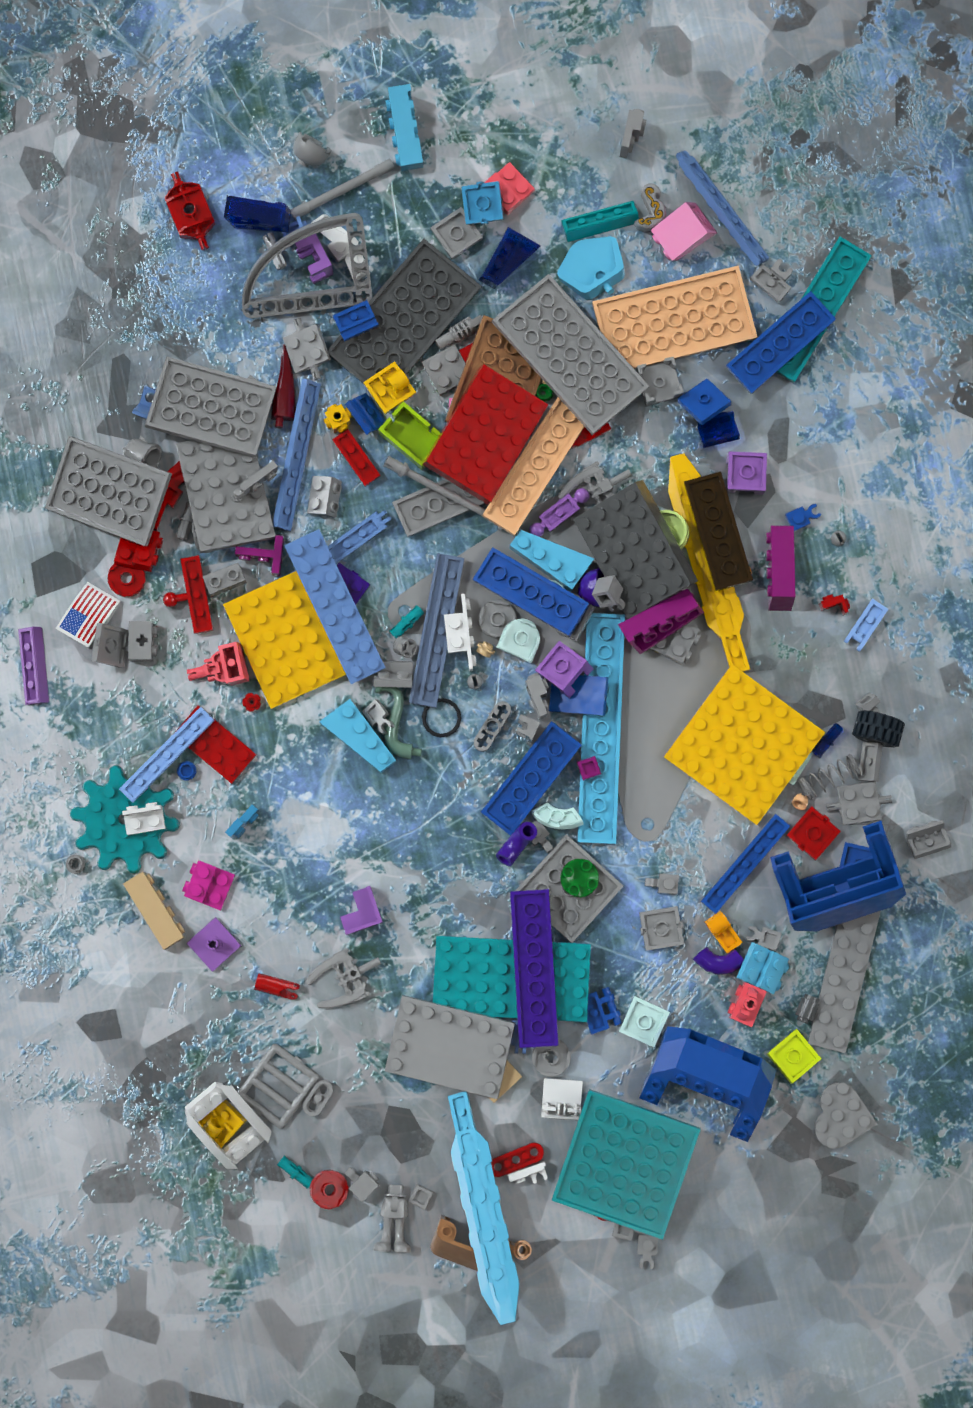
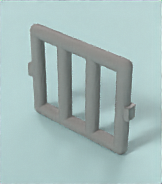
M273 1044L244 1082L238 1093L255 1110L254 1112L259 1117L263 1116L277 1128L282 1129L318 1082L319 1075L304 1065L299 1057H294L278 1044ZM276 1053L310 1078L304 1088L269 1063ZM264 1069L298 1094L292 1104L258 1079ZM252 1085L287 1110L281 1119H278L246 1095Z

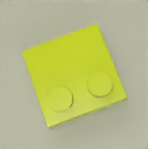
M797 1029L792 1031L767 1053L768 1057L791 1084L821 1060L820 1056Z

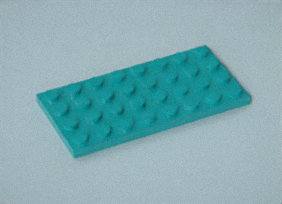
M436 936L433 1002L491 1017L518 1018L513 940ZM553 942L557 1020L587 1022L591 944Z

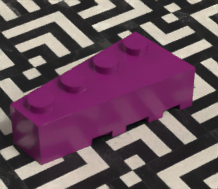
M771 525L770 531L766 532V544H769V550H766V561H769V568L766 571V577L769 579V585H767L768 611H791L796 597L794 526Z

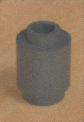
M805 994L804 998L801 997L795 1015L798 1016L797 1020L806 1024L809 1021L813 1022L819 1008L818 1002L820 999Z

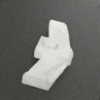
M323 214L311 223L330 217ZM336 227L320 232L331 241L327 248L336 260L340 262L342 259H345L353 279L347 231L342 227ZM353 237L351 242L354 245H358V240ZM356 255L354 261L362 263L364 261L363 255ZM362 272L358 273L356 279L361 281L367 275Z

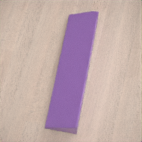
M32 626L18 629L25 705L48 703L49 695L42 627Z

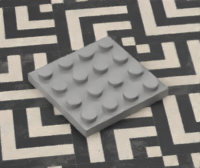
M566 834L515 891L549 889L551 925L568 941L573 943L621 890L623 885ZM571 860H589L598 871V886L593 893L586 897L571 896L562 887L560 880L561 871Z

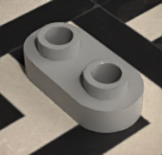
M318 1081L303 1103V1110L307 1115H318L333 1094V1086L329 1081ZM321 1086L327 1087L326 1093L320 1092ZM313 1102L317 1105L315 1110L310 1109V1103Z

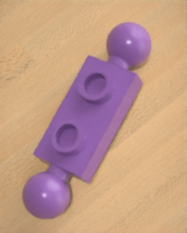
M584 488L576 490L573 498L570 494H567L538 517L541 522L533 523L529 528V533L541 537L544 534L545 528L549 532L553 531L580 510L577 504L586 503L590 497L589 492Z

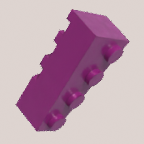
M686 589L618 624L627 641L639 654H642L703 614L704 611L691 591Z

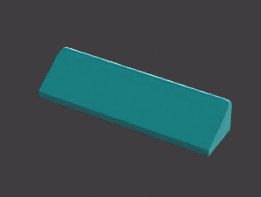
M629 201L563 219L561 222L566 240L571 242L633 225L639 219V214L634 201Z

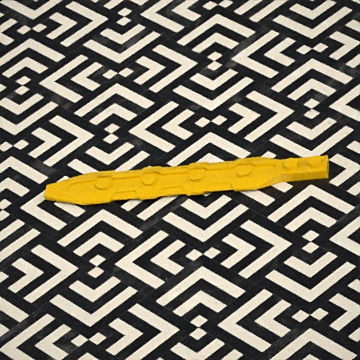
M684 453L670 457L668 494L673 511L681 515L689 526V539L684 548L687 549L692 570L698 580L695 584H697L707 626L721 639L728 666L730 667L733 664L742 672L749 671L750 666L740 636L744 613L739 597H737L734 587L715 591L684 486V481L701 476Z

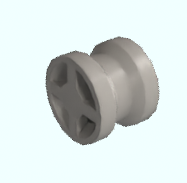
M400 636L395 639L393 650L398 655L411 658L417 652V644L412 639Z

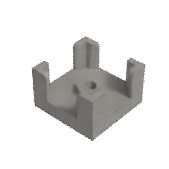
M674 356L665 358L664 362L650 366L642 364L637 366L636 372L649 385V388L642 393L645 407L677 399L683 395L682 384H679L675 370Z

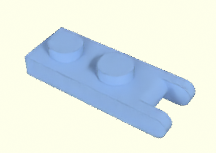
M871 599L844 642L848 643L853 638L860 643L856 649L860 652L888 609L874 599Z

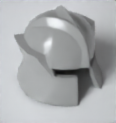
M140 436L139 439L130 440L126 447L122 448L123 456L142 463L145 462V464L157 468L162 449L158 444H150Z

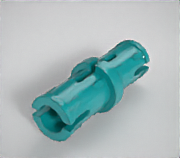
M416 605L405 617L402 616L401 620L389 632L397 639L409 628L412 629L414 627L413 624L425 613Z
M284 1155L277 1166L287 1172L292 1180H297L308 1189L313 1178L303 1171L300 1165L297 1166Z

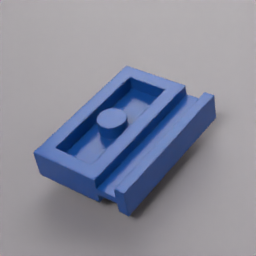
M367 300L332 315L344 342L379 326Z
M367 393L355 397L345 404L366 435L377 431L386 421Z

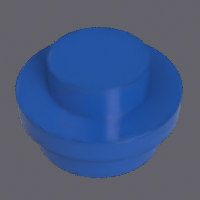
M184 761L179 764L177 774L182 780H191L196 775V767L193 763Z

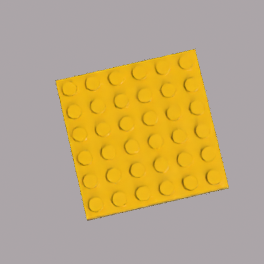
M297 571L223 604L271 709L346 675Z
M731 664L665 754L664 758L754 824L758 825L825 732Z

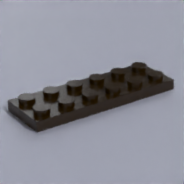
M721 471L684 481L715 591L752 582L753 578Z

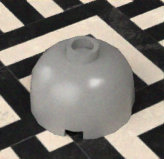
M302 132L298 133L293 144L294 154L299 158L298 163L305 167L309 165L320 166L327 160L332 150L329 147L326 149L322 148V142L307 134L303 135Z

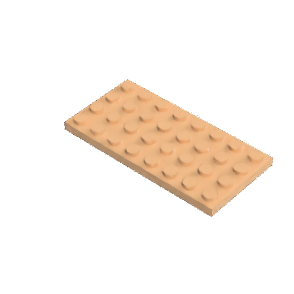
M739 265L592 301L598 329L634 369L642 364L650 366L664 362L665 358L674 356V359L758 338Z

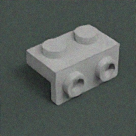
M313 476L307 513L336 518L339 509L338 503L342 490V481L334 477Z
M943 820L931 821L927 825L916 826L906 832V840L914 859L951 848L950 840L944 829Z

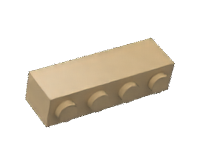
M142 871L123 883L161 947L163 950H166L185 938L183 935L185 930L180 922L176 923L173 919L175 914L171 907L165 906L163 902L165 897L162 892L155 890L152 885L155 883L149 873L146 875Z

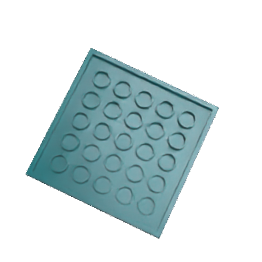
M589 1089L552 1201L663 1240L701 1128Z

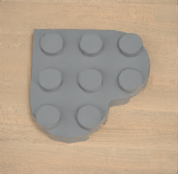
M835 1082L828 1085L822 1091L820 1097L822 1113L816 1119L814 1130L817 1140L822 1145L831 1149L843 1147L877 1125L857 1092L850 1085L843 1082Z

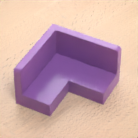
M371 886L352 892L358 911L340 917L345 934L349 935L383 923Z

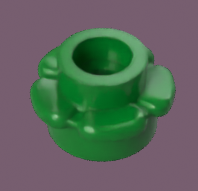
M540 384L535 396L544 402L550 401L553 397V391L548 385Z

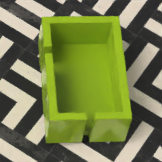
M404 401L392 413V419L389 417L378 429L379 435L421 470L426 467L422 464L440 435L436 428L433 427L431 429V424Z

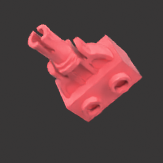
M238 642L218 646L219 651L214 653L211 658L204 660L206 664L197 668L187 669L189 681L208 677L209 682L216 680L231 686L250 681L243 647Z
M743 982V985L739 984L735 995L738 997L735 1003L732 1002L727 1012L730 1014L729 1018L752 1027L767 991Z

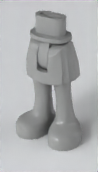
M388 1185V1193H385L380 1215L383 1216V1234L381 1240L375 1243L374 1251H391L393 1219H395L393 1251L409 1253L411 1250L410 1245L404 1239L405 1217H408V1207L405 1199L406 1195L403 1194V1185Z

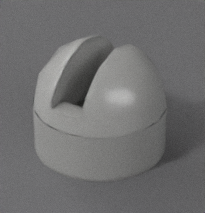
M839 530L835 531L831 535V543L835 546H842L846 542L845 533ZM837 533H839V535H840V537H841V539H842V542L839 541V539H838V537H837V535H836Z
M472 674L468 677L467 684L469 688L477 690L482 686L480 675ZM476 676L478 686H474L472 677Z

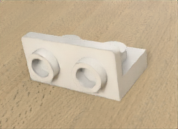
M157 802L145 804V808L139 809L138 806L126 807L127 811H122L125 820L127 835L166 829L163 807L157 805Z

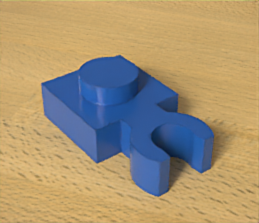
M810 505L806 511L802 506L786 513L785 517L789 526H794V531L810 525V518L818 519L821 516V513L816 515L812 513V509L816 508L817 505Z

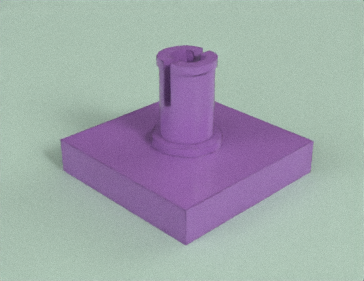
M216 917L187 942L189 947L212 972L242 946Z

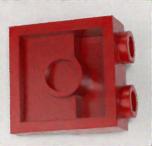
M153 530L148 546H143L120 537L114 564L152 572L153 566H157L158 562L157 550L161 549L163 544L160 532Z

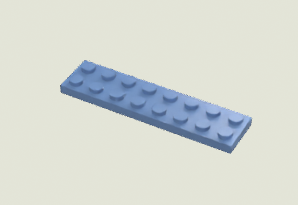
M318 529L284 545L350 684L385 669V665L320 530Z

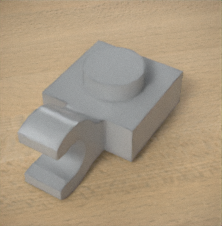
M536 820L533 824L537 828V835L531 842L534 846L540 843L544 850L549 853L553 849V846L546 839L550 833L543 824Z
M660 873L659 879L645 878L644 886L658 887L657 893L678 894L679 875Z

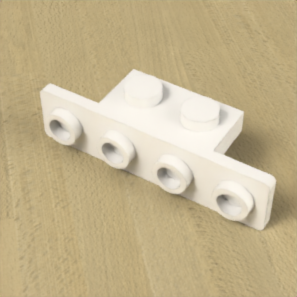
M461 594L463 613L444 615L448 653L467 652L469 671H473V666H476V657L471 655V647H474V638L469 636L472 620L471 617H467L470 602L469 598H465V594Z

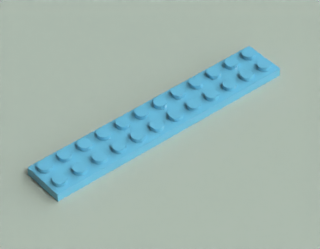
M592 613L586 624L585 659L593 668L588 676L608 677L609 679L605 716L582 714L581 760L595 756L601 775L582 780L580 774L578 814L583 820L584 825L578 827L577 843L616 844L624 634L618 624L625 621V614Z

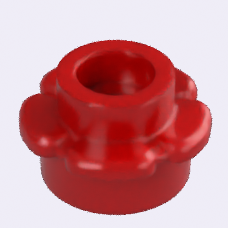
M248 693L242 700V704L246 707L247 711L253 712L260 708L261 698L258 694Z

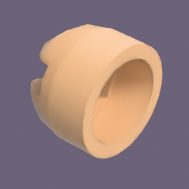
M799 793L794 797L792 805L798 810H805L809 802L808 797Z

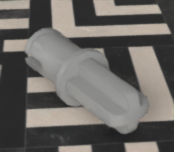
M268 233V237L266 235L262 237L268 249L277 242L274 233ZM282 252L273 259L277 270L284 269L287 266Z
M186 502L183 516L179 519L181 522L176 535L178 539L184 541L188 539L193 522L189 502Z

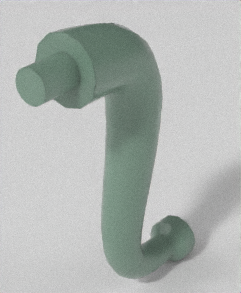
M376 687L375 693L385 691L394 696V705L389 717L394 727L391 728L387 725V734H385V743L388 750L398 757L410 760L412 756H421L422 749L413 748V744L402 743L398 740V728L404 705L402 692L397 687Z

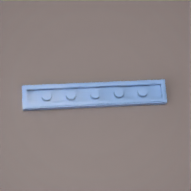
M200 707L119 790L134 803L215 720Z

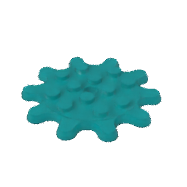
M113 765L109 768V781L105 785H98L93 780H86L83 783L82 788L88 795L89 802L84 807H74L70 811L72 820L80 821L85 825V832L76 839L75 845L80 850H86L89 847L97 848L100 853L97 866L101 870H108L115 860L121 859L126 863L127 870L130 873H138L141 869L140 859L144 854L150 853L158 859H162L167 855V848L161 843V835L167 831L174 832L180 826L178 819L169 817L164 812L165 805L173 800L174 793L169 788L156 792L149 787L132 803L119 790L128 779L124 777L120 766ZM157 802V805L163 807L166 829L127 835L125 825L119 821L122 811H127L126 807L138 806L139 809L145 808V804Z

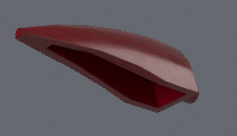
M285 344L282 346L280 373L272 403L271 419L276 420V428H283V421H294L296 412L294 378Z

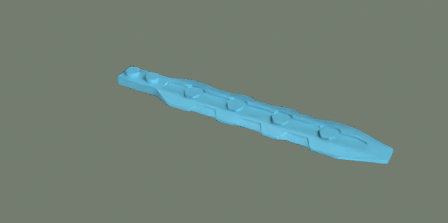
M464 1091L448 1096L456 1132L451 1149V1157L460 1185V1198L470 1231L468 1235L478 1268L477 1276L481 1294L500 1325L516 1322L520 1283L509 1246L507 1224L504 1223L501 1210L499 1188L495 1183L491 1165L492 1157L489 1143L476 1130L468 1092Z

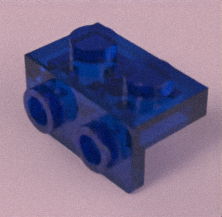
M733 411L721 412L703 425L697 421V432L703 448L740 439Z

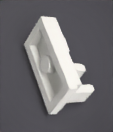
M544 1161L507 1174L509 1181H514L515 1184L525 1181V1177L531 1175L534 1184L537 1183V1172L543 1175L544 1180H547Z

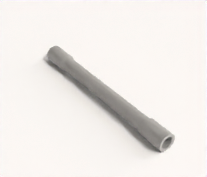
M388 159L330 191L292 208L290 212L294 220H296L297 216L302 217L350 190L395 169L391 159Z

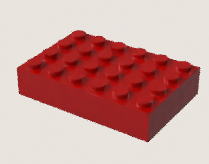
M483 364L479 367L422 465L482 502L489 504L498 492L548 404Z

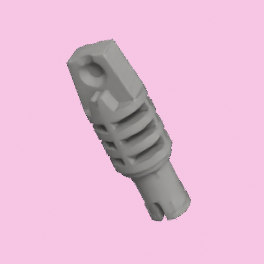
M479 315L474 319H471L469 316L450 327L449 332L435 340L438 348L441 350L451 343L460 342L477 332V326L480 325L482 316Z

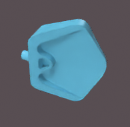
M611 236L592 238L574 243L558 269L559 280L586 300H592L604 291L608 295L614 292L612 286L625 277L624 264L616 238Z

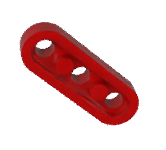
M532 1142L493 1158L491 1165L494 1177H502L540 1161L544 1155L542 1146ZM531 1149H537V1155L532 1156L530 1154ZM514 1156H518L520 1158V1161L518 1163H514L512 1161V1158ZM497 1163L502 1166L499 1171L494 1169V1165Z

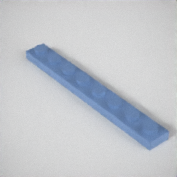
M302 379L273 518V527L284 531H291L321 387V384L309 379Z

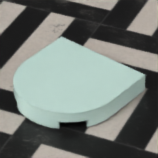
M512 620L505 626L496 648L532 663L540 644L539 631L530 620Z

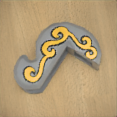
M653 183L646 184L641 193L649 215L634 222L636 229L642 232H650L651 229L666 217V207L663 202L658 200L661 191Z

